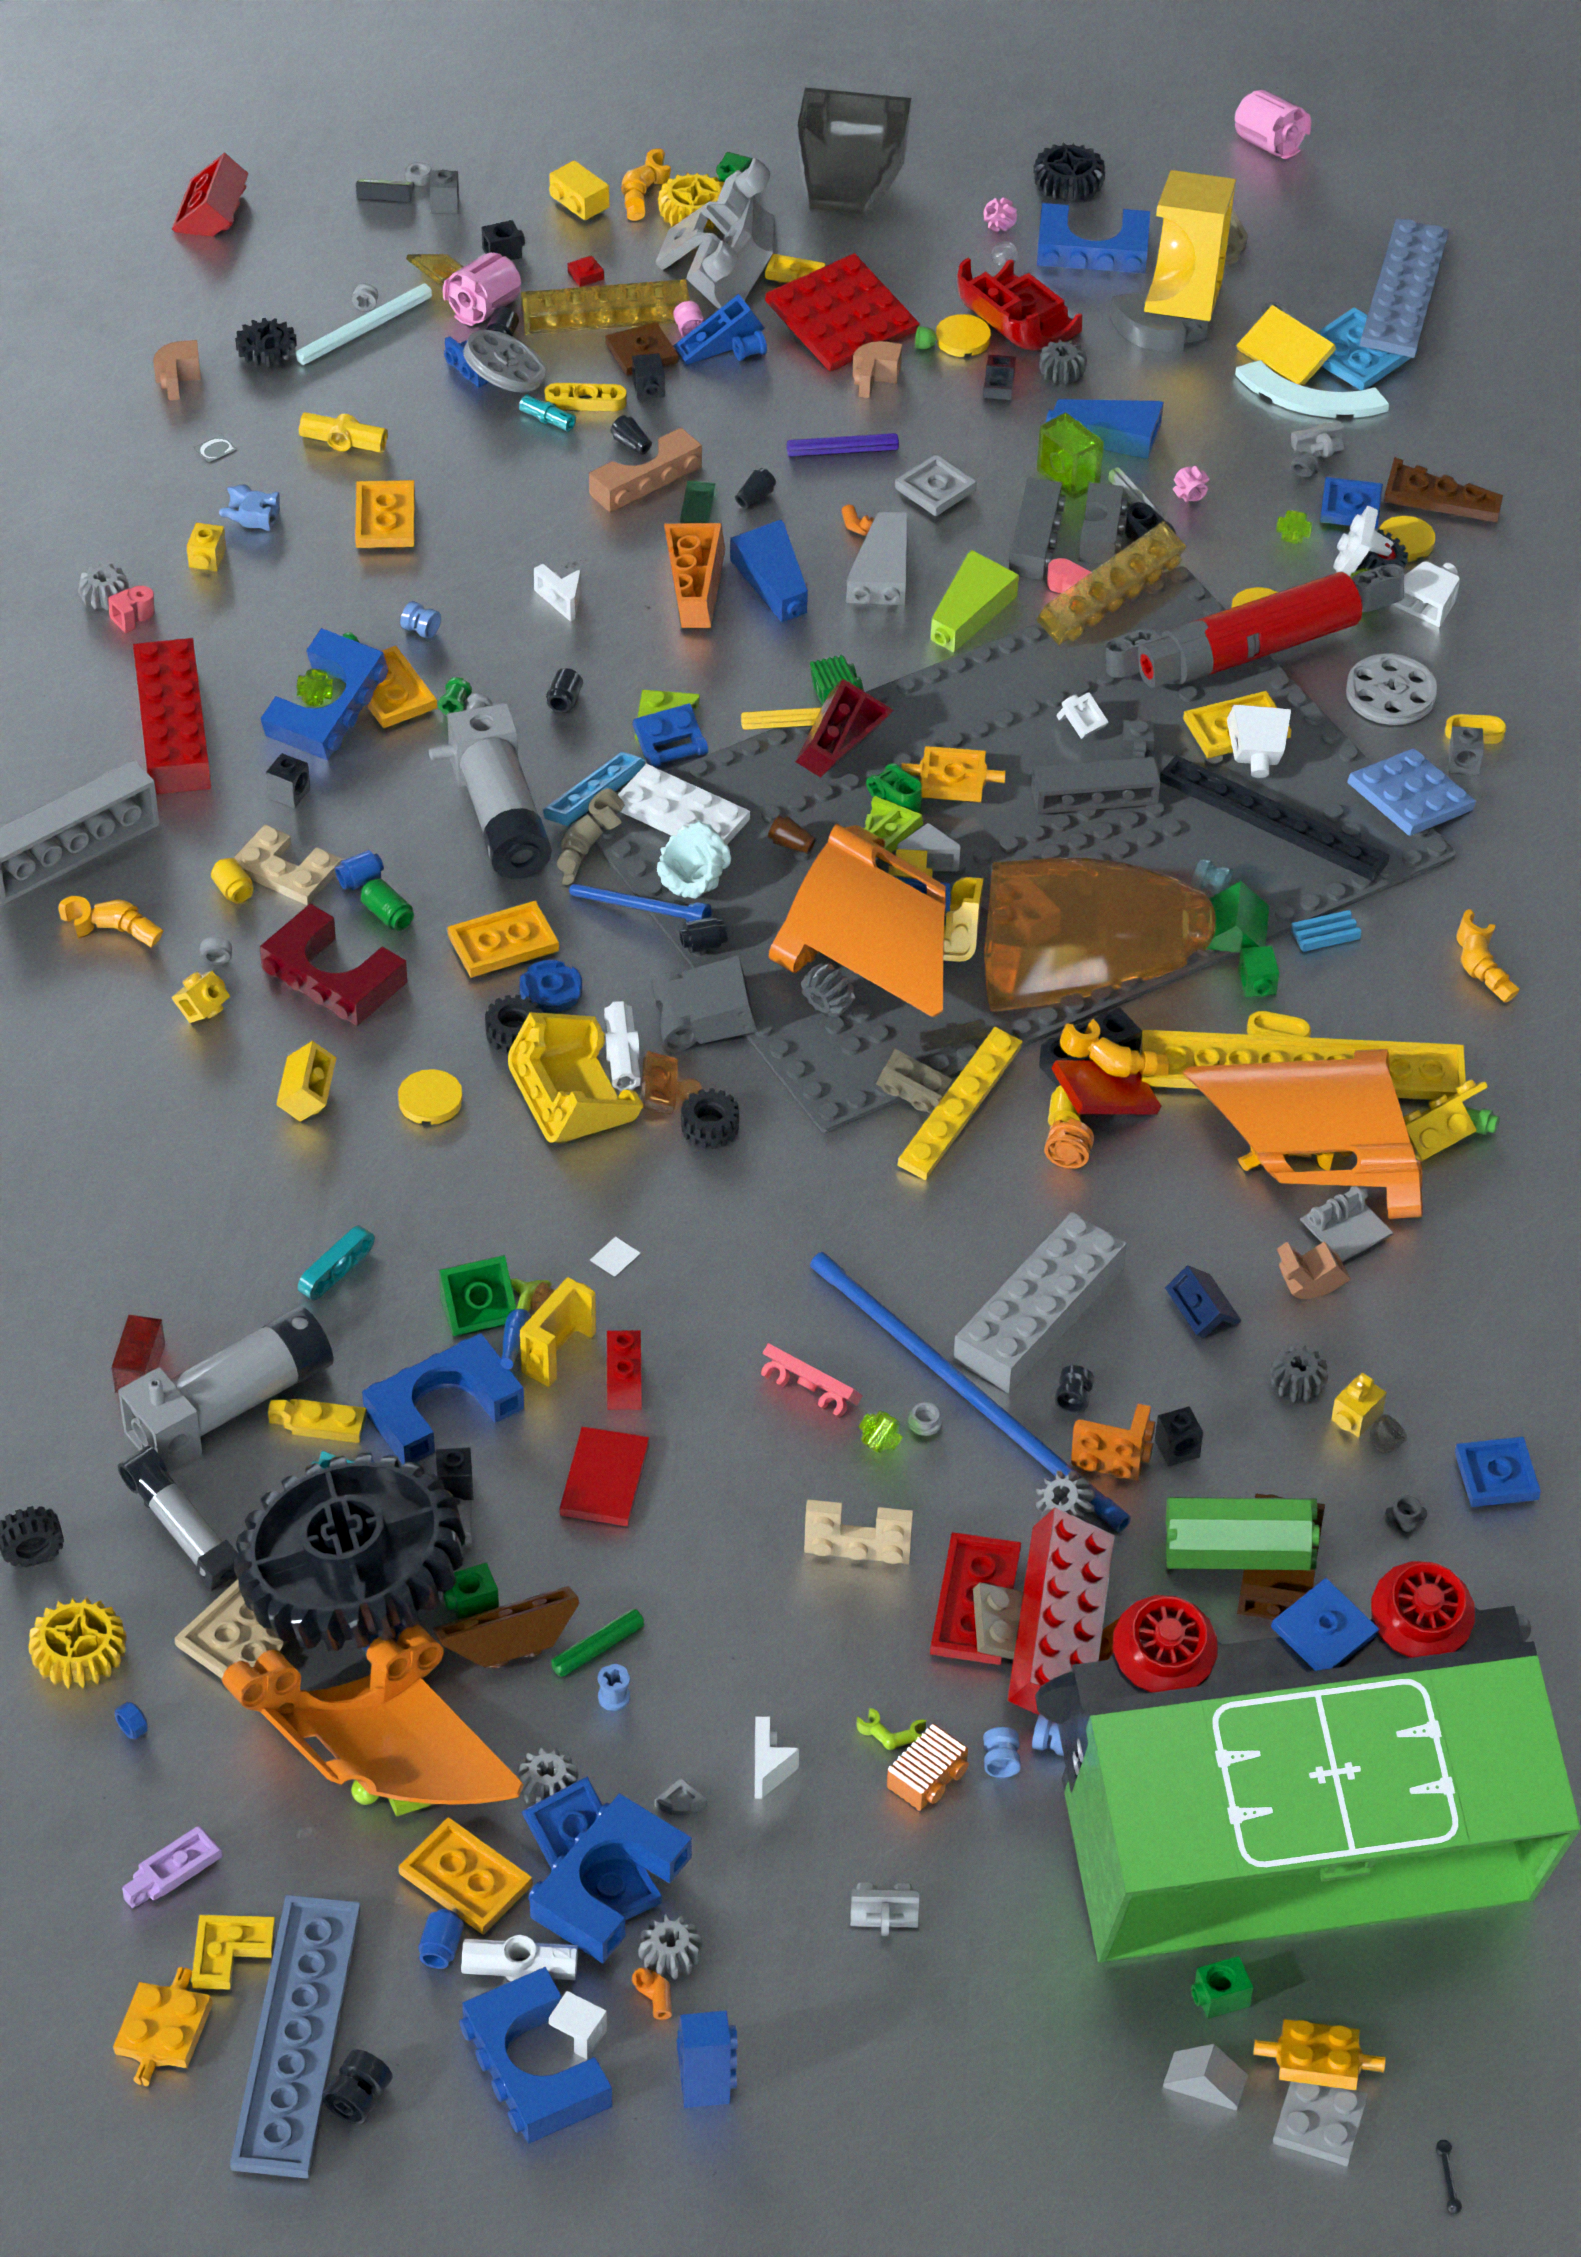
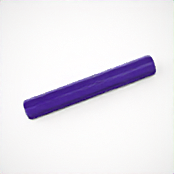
M896 433L793 439L787 441L786 450L789 457L892 451L899 448V438Z

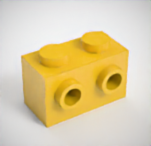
M575 160L549 173L550 195L583 220H587L610 207L609 185Z
M313 1040L287 1056L276 1105L299 1122L312 1114H318L327 1104L337 1058Z

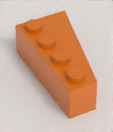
M664 524L681 627L711 628L726 550L722 524Z

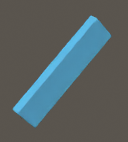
M621 751L543 809L544 819L569 826L589 811V803L600 791L606 788L616 791L634 778L646 765L645 759Z

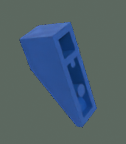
M738 294L674 344L673 347L686 364L689 365L733 350V337L739 336V338L750 336L757 330L763 331L765 327Z

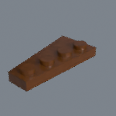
M1394 457L1384 495V502L1483 521L1498 522L1503 495L1470 483L1462 486L1457 484L1453 477L1444 474L1441 478L1427 473L1428 469L1416 465L1415 468L1403 465L1404 460Z

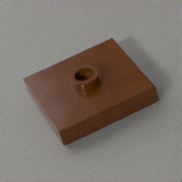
M657 322L605 335L606 345L626 376L632 375V356L660 353L663 367L678 363L677 352Z

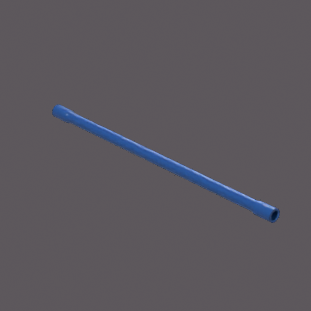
M820 1252L814 1256L810 1267L829 1284L837 1287L1055 1477L1057 1470L1062 1471L1065 1476L1070 1471L1076 1472L856 1283L828 1255ZM1090 1484L1088 1489L1093 1490L1096 1498L1089 1503L1094 1506L1095 1513L1116 1532L1123 1531L1129 1525L1131 1516L1112 1499L1104 1496Z

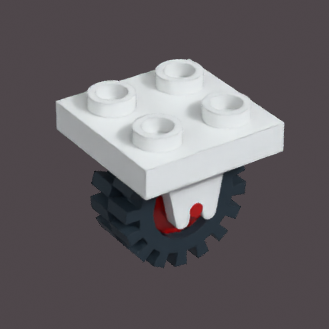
M1367 506L1362 515L1357 514L1353 519L1349 534L1344 533L1337 545L1340 553L1333 565L1336 573L1342 571L1351 577L1355 570L1358 573L1361 571L1365 572L1387 564H1396L1404 568L1407 564L1408 552H1404L1406 549L1404 544L1399 545L1400 540L1398 538L1392 539V534L1389 532L1384 535L1383 530L1375 531L1377 509Z

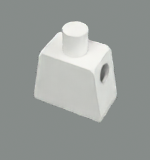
M1422 562L1404 575V598L1391 605L1440 627L1457 599L1460 578L1457 576L1456 567L1451 563H1445L1440 568L1432 563Z
M1234 705L1227 717V724L1234 758L1238 763L1251 764V776L1255 778L1267 777L1269 775V765H1277L1285 750L1291 709Z

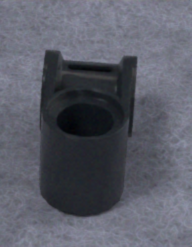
M1136 502L1129 506L1125 534L1143 552L1153 556L1157 553L1158 549L1176 544L1177 535L1175 529L1156 513L1150 505Z

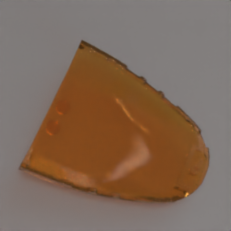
M1046 858L993 862L984 948L987 997L990 1009L994 1012L1060 1003L1061 996L1080 992L1083 997L1091 996L1092 989L1111 985L1113 989H1119L1123 981L1136 977H1141L1143 981L1177 970L1187 965V958L1198 949L1205 951L1211 943L1216 929V914L1213 905L1205 893L1189 883L1158 871L1123 862L1092 858Z

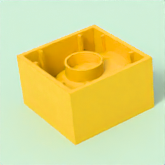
M1170 170L1157 205L1156 216L1163 217L1164 219L1157 265L1145 301L1144 312L1211 321L1223 282L1236 179Z

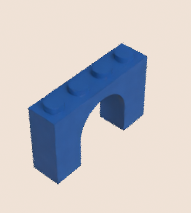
M1042 203L1037 266L1146 274L1150 211L1123 209L1122 228L1116 236L1103 241H1090L1082 239L1070 231L1068 227L1069 205Z
M321 628L306 650L311 668L345 682L344 692L335 702L321 708H306L275 696L260 720L267 737L328 761L332 753L340 748L343 737L348 729L355 725L358 714L364 705H368L371 701L373 692L378 684L385 680L388 666L382 651Z
M482 1333L470 1339L460 1341L457 1345L441 1353H435L412 1367L404 1368L399 1373L381 1382L373 1383L367 1389L362 1390L363 1408L367 1410V1417L404 1465L406 1462H418L435 1453L434 1431L415 1407L418 1401L429 1392L441 1388H456L466 1391L476 1398L493 1422L497 1423L524 1409V1388L510 1369H505L501 1366V1358Z
M619 1793L611 1803H605L601 1807L596 1821L591 1827L583 1829L578 1834L573 1848L567 1855L558 1857L549 1876L543 1882L539 1881L534 1885L528 1897L530 1901V1918L571 1944L578 1945L579 1949L604 1963L626 1937L625 1917L595 1899L585 1890L582 1880L587 1872L601 1862L612 1859H624L639 1864L666 1882L671 1883L692 1858V1837Z
M546 1967L462 2002L463 2018L459 2020L465 2039L467 2041L473 2039L477 2047L475 2054L481 2069L484 2072L489 2070L494 2079L491 2081L497 2099L499 2102L506 2101L510 2109L508 2117L516 2133L522 2131L528 2144L612 2107V2087L595 2057L562 2072L538 2076L517 2068L507 2055L510 2046L519 2036L549 2022L550 2015L562 1999Z

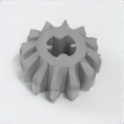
M99 564L96 568L88 566V571L81 573L78 585L79 595H81L85 606H93L95 611L100 608H105L108 611V597L129 589V582L122 568H114L113 564L108 566Z
M1057 1470L1056 1480L1052 1481L1049 1477H1044L1047 1488L1036 1489L1037 1495L1042 1498L1035 1503L1036 1508L1043 1512L1041 1518L1055 1507L1087 1522L1084 1513L1095 1512L1094 1506L1089 1503L1096 1498L1093 1490L1088 1489L1090 1486L1089 1481L1083 1477L1079 1479V1475L1074 1471H1070L1065 1476L1062 1471ZM1068 1497L1069 1501L1063 1504L1062 1500Z
M541 1747L538 1751V1756L527 1753L525 1763L519 1764L517 1770L518 1779L524 1784L521 1793L524 1795L526 1804L538 1803L578 1781L577 1778H579V1770L576 1764H572L570 1755L560 1756L557 1747L551 1753H546Z
M665 1914L662 1923L651 1919L649 1930H642L640 1934L641 1944L638 1947V1954L641 1960H644V1967L648 1970H656V1973L662 1977L666 1973L671 1974V1977L676 1981L678 1972L681 1971L690 1976L692 1965H699L702 1938L697 1934V1928L694 1923L684 1925L682 1915L676 1921H670V1918Z

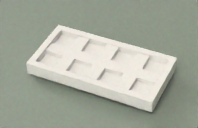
M646 764L618 794L625 804L621 813L671 836H676L678 829L683 825L689 827L691 823L696 824L697 821H701L704 824H711L712 828L723 839L724 844L727 845L750 820L749 810L649 764Z

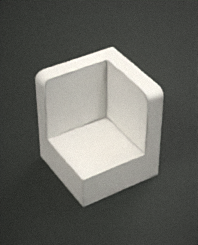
M566 1991L550 2015L549 2025L574 2037V2053L588 2060L607 2031V2011Z

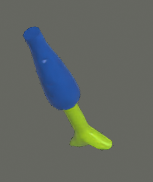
M517 1278L510 1279L512 1289L519 1293L520 1298L517 1308L509 1313L505 1321L503 1354L500 1361L503 1368L510 1369L513 1367L515 1358L520 1352V1329L531 1318L529 1311L533 1298L550 1288L552 1285L551 1281L535 1280L525 1282Z

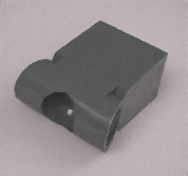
M739 955L685 970L681 975L663 973L653 978V994L655 1004L661 1011L660 1030L663 1046L666 1051L672 1053L681 1052L693 1046L696 1041L703 1044L757 1032L748 984Z

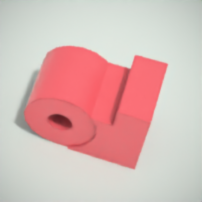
M1057 558L1048 565L1047 586L1051 591L1062 593L1063 601L1073 606L1090 592L1092 572L1068 559Z
M135 586L108 597L110 618L125 633L136 629L135 622L149 620L154 615V593L147 586Z

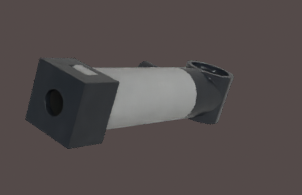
M146 1446L118 1464L119 1474L126 1486L133 1493H139L144 1500V1505L154 1512L197 1566L196 1574L210 1591L236 1575L234 1558L238 1555L237 1551L227 1539L222 1542L167 1473L162 1458L154 1448Z

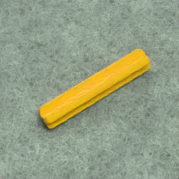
M822 707L741 713V726L744 730L813 726Z

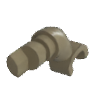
M606 788L596 794L588 807L592 816L585 815L571 825L564 834L561 841L562 852L557 860L558 868L565 872L562 884L569 885L574 882L582 858L588 854L591 846L602 835L603 831L601 828L610 830L622 823L616 814L622 811L625 804L612 789Z

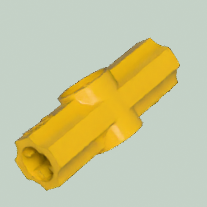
M303 412L300 419L299 436L326 441L330 447L337 451L344 452L350 447L383 453L388 439V429L361 424L350 414H340L337 418Z

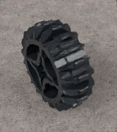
M1063 142L1061 146L1053 144L1051 148H1044L1042 153H1038V157L1033 165L1034 184L1038 185V190L1044 191L1045 196L1052 195L1054 200L1064 199V202L1066 200H1073L1074 202L1077 199L1086 200L1087 196L1094 197L1095 193L1101 190L1106 174L1104 160L1101 159L1100 154L1094 153L1093 148L1085 149V145L1076 146L1074 143L1066 145Z

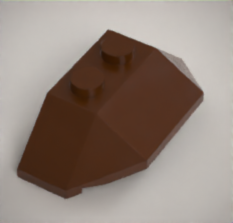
M569 1586L552 1592H546L461 1618L445 1625L433 1627V1631L444 1647L484 1668H499L507 1665L509 1660L522 1656H538L544 1649L553 1647L580 1604L579 1598Z

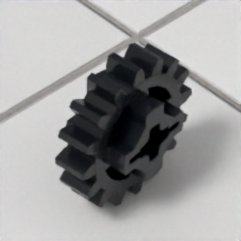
M262 318L260 323L251 320V326L244 324L242 325L243 331H237V338H235L236 350L239 357H245L246 363L255 361V366L265 364L266 367H270L271 362L280 365L282 358L289 360L290 354H295L297 341L294 328H287V322L278 324L276 318L272 321Z

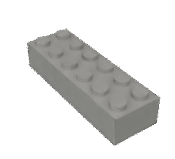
M132 760L1 826L0 905L2 906L160 825L154 780L135 760Z
M1071 1212L955 1335L953 1361L1009 1394L1122 1272L1125 1264L1127 1243Z

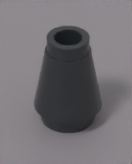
M622 415L612 424L610 432L613 434L614 440L641 455L649 451L652 441L649 440L632 417Z
M765 468L753 470L735 495L736 502L742 508L747 509L752 504L772 493L776 485V480L772 473Z

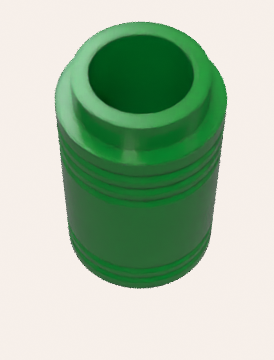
M383 879L371 880L363 886L361 902L390 929L401 931L411 924L414 918L412 906Z

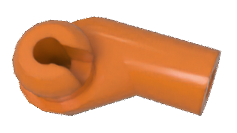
M850 504L845 505L841 509L846 528L860 535L867 536L874 518L871 517L869 519L868 515L859 519L855 507Z
M645 1967L636 1969L632 1975V1983L640 1993L652 2000L653 2017L658 2020L670 2018L672 2016L669 1982L653 1970H648Z

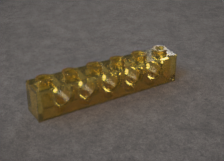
M686 279L521 292V314L525 335L643 326L654 322L658 324L676 323L673 316L675 308L684 301H690Z
M1163 521L1046 604L1036 621L1059 646L1068 639L1073 642L1082 635L1087 625L1094 627L1104 618V613L1108 610L1110 613H1113L1120 608L1126 597L1130 599L1136 597L1143 590L1144 584L1148 582L1152 585L1163 575L1165 569L1172 571L1183 560L1180 556L1187 546Z

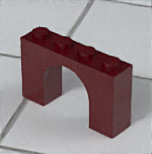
M310 903L260 945L261 966L267 974L276 976L286 982L292 989L299 990L309 996L315 1003L332 1010L341 1019L348 1020L358 1026L408 982L406 960L382 946L361 965L347 972L329 973L315 968L310 962L336 940L334 917Z

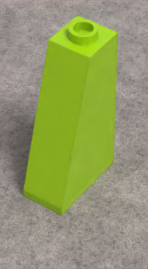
M971 550L932 617L931 640L952 652L957 651L1017 597L1019 575Z

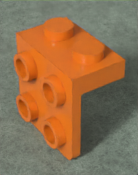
M1137 1404L1130 1430L1085 1420H1076L1073 1427L1071 1464L1084 1471H1096L1114 1475L1121 1479L1127 1478L1138 1481L1143 1462L1150 1463L1154 1443L1151 1442L1156 1422L1150 1421L1151 1406Z

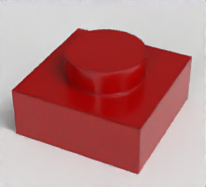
M592 255L567 263L568 273L579 287L604 280V270Z

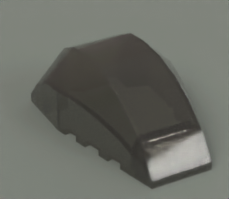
M805 87L797 124V153L804 193L811 212L867 217L888 191L904 164L912 98Z

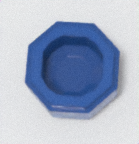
M126 1702L115 1709V1720L128 1738L137 1739L148 1731L147 1719L136 1704Z

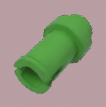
M1465 1106L1477 1130L1476 1133L1487 1135L1488 1132L1496 1133L1500 1117L1493 1115V1110L1482 1108L1480 1111Z

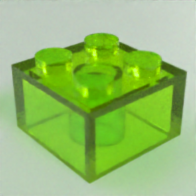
M1065 412L1040 425L1037 471L1050 481L1062 482L1061 490L1075 500L1088 493L1089 482L1100 483L1104 441Z

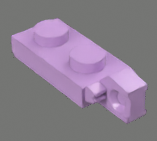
M197 1826L140 1863L139 1870L133 1874V1880L122 1887L123 1899L133 1909L148 1901L149 1898L154 1901L160 1896L163 1897L222 1858V1850L200 1826Z

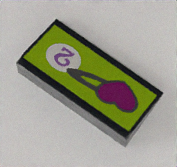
M359 179L356 181V198L410 202L414 182Z

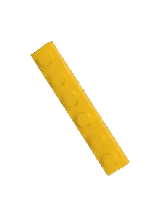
M994 1027L941 1099L938 1106H936L900 1155L897 1166L926 1181L1021 1050L1023 1041Z

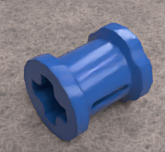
M757 330L753 335L739 338V336L732 338L733 352L738 361H744L745 357L758 353L765 355L767 353L766 340L761 330Z

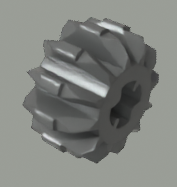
M1061 340L1058 343L1049 342L1048 347H1043L1040 353V373L1044 374L1045 380L1053 379L1054 384L1063 382L1066 385L1068 381L1077 383L1078 378L1083 377L1086 369V352L1081 350V345H1073L1071 340L1067 343Z
M820 963L814 966L800 982L803 989L802 994L807 997L808 1003L814 1006L815 1011H821L825 1017L836 1018L839 1014H843L855 999L854 987L847 981L848 977H845L840 969L836 970L830 963L827 965Z
M1291 1345L1288 1352L1279 1351L1276 1360H1273L1270 1368L1272 1388L1279 1389L1280 1398L1288 1395L1291 1396L1292 1403L1297 1398L1303 1399L1306 1403L1311 1396L1319 1398L1322 1389L1325 1388L1328 1382L1326 1360L1320 1359L1318 1351L1309 1353L1306 1345L1301 1350H1297Z

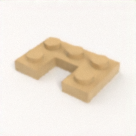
M265 824L234 858L252 881L305 905H309L336 875L335 867L340 865L342 858L316 847L297 866L280 858L291 845V836Z
M807 1499L804 1553H812L818 1556L849 1557L854 1560L884 1561L890 1564H909L913 1511L878 1507L876 1528L842 1524L843 1503Z

